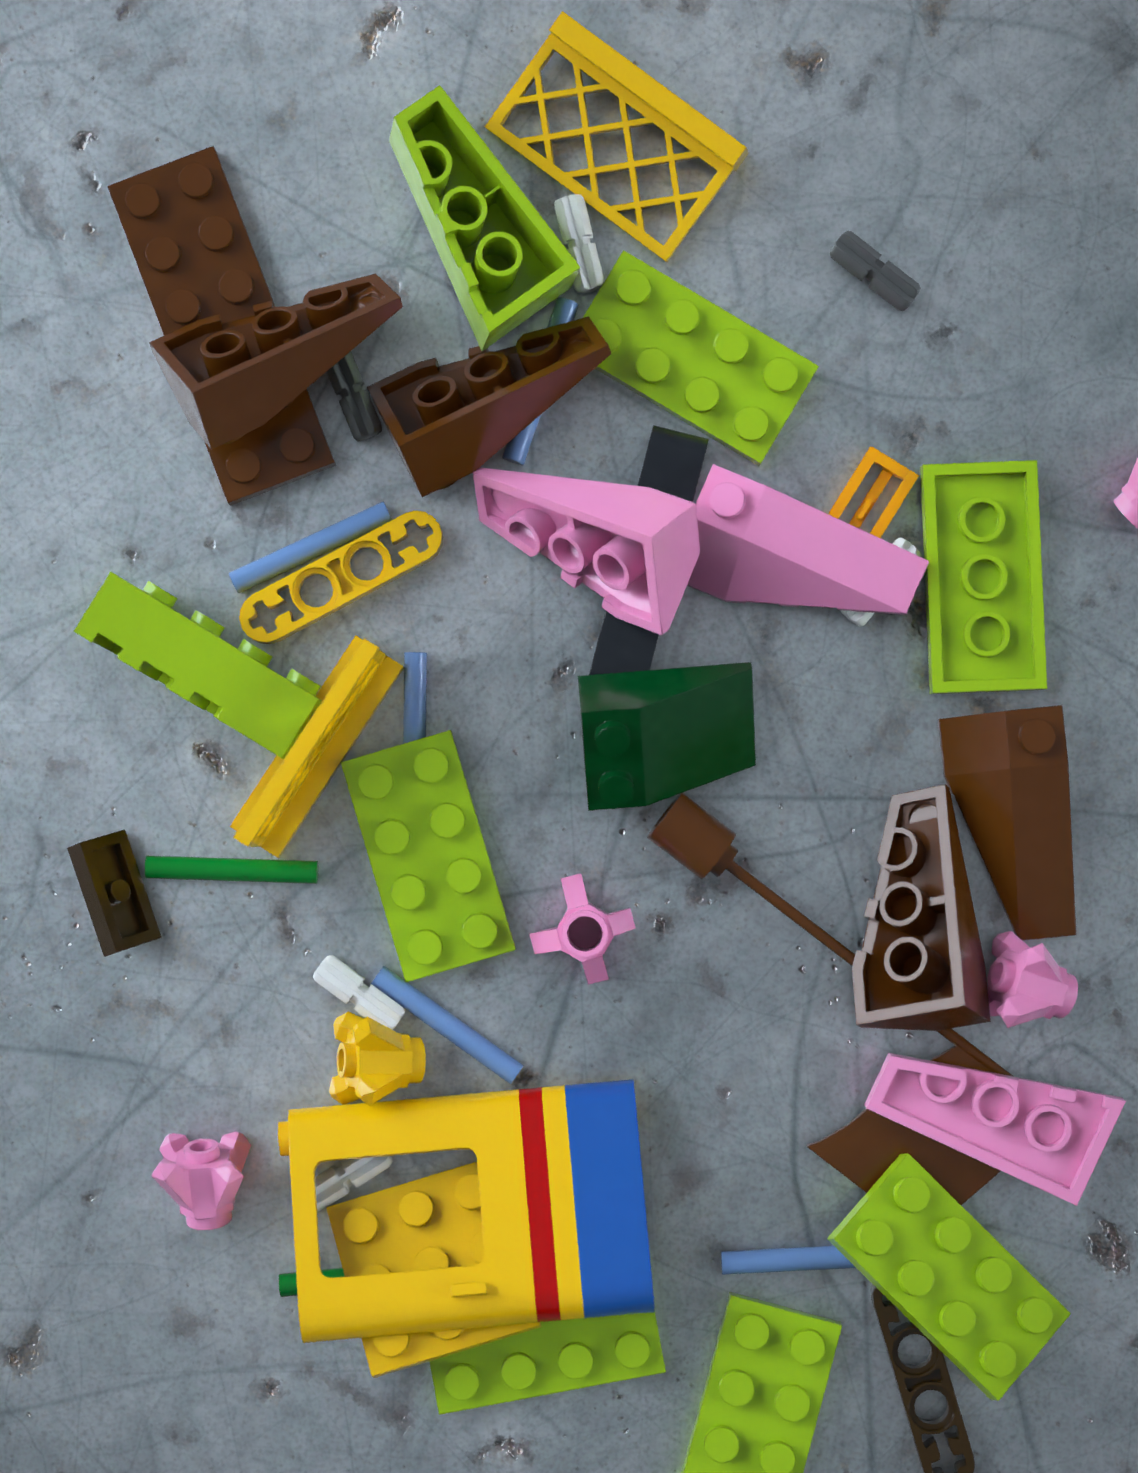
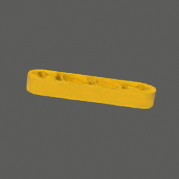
M424 511L404 513L261 589L247 598L240 609L239 620L242 630L248 637L261 644L280 642L434 559L442 548L443 534L439 523L433 516ZM416 523L420 529L430 527L433 534L426 539L429 548L420 553L414 546L401 550L398 554L405 563L394 568L390 552L379 540L390 534L393 545H396L408 537L406 530L408 525ZM365 548L374 549L379 552L383 559L381 573L371 580H361L355 577L351 570V560L354 554ZM321 575L330 580L333 593L329 602L324 606L310 607L302 600L300 594L301 586L307 578ZM289 588L292 602L304 616L294 621L293 614L289 610L275 619L277 627L275 631L269 633L263 627L254 629L251 621L258 617L256 607L264 603L268 608L276 609L287 603L279 593Z

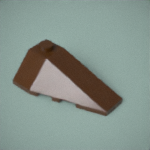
M375 273L310 290L304 296L303 303L273 307L272 301L253 305L255 315L226 323H222L220 314L199 319L149 342L189 424L212 450L222 444L236 442L246 433L267 423L399 311L403 305L401 297Z
M588 316L525 333L518 339L516 346L498 351H489L488 348L481 351L479 346L469 348L468 359L439 366L436 358L417 362L368 386L367 389L419 493L424 497L436 490L445 489L453 485L457 480L476 471L610 356L611 351L607 342Z
M1062 705L938 719L943 776L950 788L951 794L954 795L967 823L966 827L973 842L976 843L990 874V880L1015 935L1021 940L1076 935L1069 765Z
M946 784L892 795L877 862L881 867L873 899L868 898L864 917L868 919L862 950H856L852 966L856 1025L861 1028L939 1031L991 1022L985 961L950 788Z

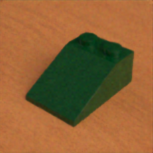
M751 662L578 676L588 811L648 806L756 766Z

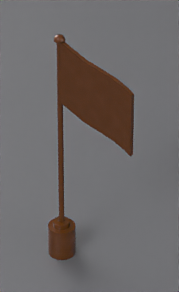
M680 793L673 800L647 835L649 840L700 879H703L709 872L719 877L726 869L853 966L855 954L733 861L738 853V849L731 845L736 837V833L684 793ZM952 1028L937 1031L955 1046L929 1061L1013 1076ZM867 1108L847 1125L821 1140L806 1145L866 1193L896 1158L904 1153H909L960 1205L964 1204L1001 1172V1170Z

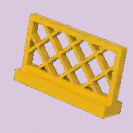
M562 11L550 27L549 31L551 33L484 127L572 193L581 194L587 204L665 262H668L733 171L736 172L749 154L748 149ZM554 52H557L573 64L576 88L544 93L541 71ZM582 72L599 84L584 86ZM535 80L537 94L524 96ZM609 91L618 97L622 121L590 127L585 95ZM578 96L582 128L550 133L546 101ZM538 103L543 135L518 138L503 127V124L516 106ZM627 105L645 118L629 120ZM648 125L657 126L665 134L667 155L635 160L630 128ZM623 130L628 162L596 167L591 135ZM584 136L588 168L569 172L562 171L555 165L552 141ZM672 138L690 152L674 154ZM544 143L546 158L529 145ZM700 158L717 171L703 191L680 194L676 162ZM669 163L673 196L641 201L636 168ZM629 170L634 202L610 206L601 200L597 175ZM589 176L592 192L574 179ZM696 200L684 217L682 202ZM675 203L678 226L663 246L645 232L642 208ZM635 210L637 226L619 212Z
M355 635L316 694V697L321 699L322 702L284 759L276 755L230 825L232 829L237 831L233 838L247 847H261L275 857H281L340 767V762L344 761L403 671L404 667L388 657L365 638L362 640Z

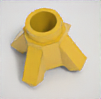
M349 1011L335 1019L333 1024L335 1039L343 1043L339 1044L337 1050L338 1075L332 1077L329 1089L333 1099L342 1105L361 1099L370 1106L398 1088H408L409 1083L422 1082L425 1073L426 1054L423 1040L420 1037H410L409 1034L397 1033L368 1016L362 1018Z

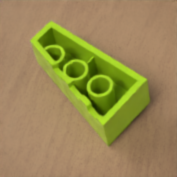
M440 85L394 116L389 143L481 351H484L569 290L580 270V266Z
M110 571L73 632L91 643H95L118 655L117 658L148 677L160 681L170 691L202 710H207L216 719L284 759L321 704L322 700L315 696L321 686L292 668L286 678L267 667L273 657L245 639L242 640L238 648L219 638L225 627L197 610L188 619L172 609L178 598L150 581L141 590Z

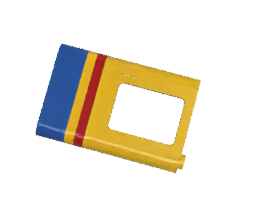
M633 1079L379 1101L370 1106L366 1103L289 1109L288 1121L278 1122L280 1155L289 1156L298 1312L303 1343L655 1312ZM462 1149L471 1150L475 1153L477 1157L484 1256L480 1263L472 1266L329 1278L323 1275L320 1265L315 1171L319 1164L326 1161Z

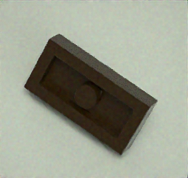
M125 829L83 841L67 848L104 957L162 938Z

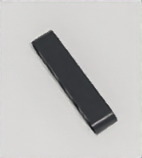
M653 425L638 486L650 487L693 502L709 439ZM605 611L589 675L650 670L659 634L618 619Z

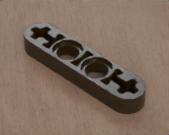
M872 1284L870 1288L872 1304L924 1473H944L941 1467L932 1468V1463L940 1460L936 1440L932 1436L923 1442L922 1434H940L953 1425L956 1428L955 1433L944 1432L947 1445L953 1455H962L963 1458L954 1463L956 1471L954 1473H973L975 1469L974 1455L943 1353L912 1322H905L890 1331L889 1322H900L897 1309L890 1301L882 1302L883 1294ZM918 1334L924 1336L929 1341L930 1352L923 1363L911 1366L899 1359L898 1347L903 1338L908 1335ZM927 1390L941 1392L945 1396L947 1403L944 1414L933 1421L923 1420L915 1413L914 1405L917 1397Z

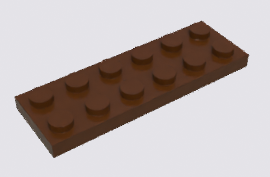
M214 146L107 186L164 335L199 319L220 314L222 323L255 315L253 305L272 301L273 307H276ZM307 389L267 423L246 433L238 441L222 444L212 450L205 443L224 495L230 506L336 466Z

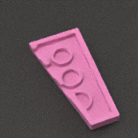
M888 1053L864 1105L867 1109L1077 1206L1126 1100L1122 1097Z

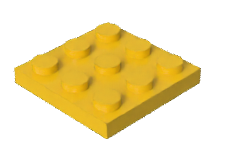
M477 1161L326 1207L345 1277L472 1266L480 1263L484 1256ZM540 1322L366 1337L361 1339L371 1376L377 1378L542 1326Z

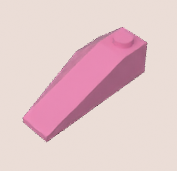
M713 464L696 501L700 555L687 586L725 602H755L779 604V606L788 607L810 606L836 608L843 611L907 615L929 561L775 489Z
M481 467L473 472L480 522L528 556L533 557L541 553L563 569L560 578L572 587L576 588L583 583L604 598L601 607L614 617L660 635L669 630L700 555L696 503L643 486Z

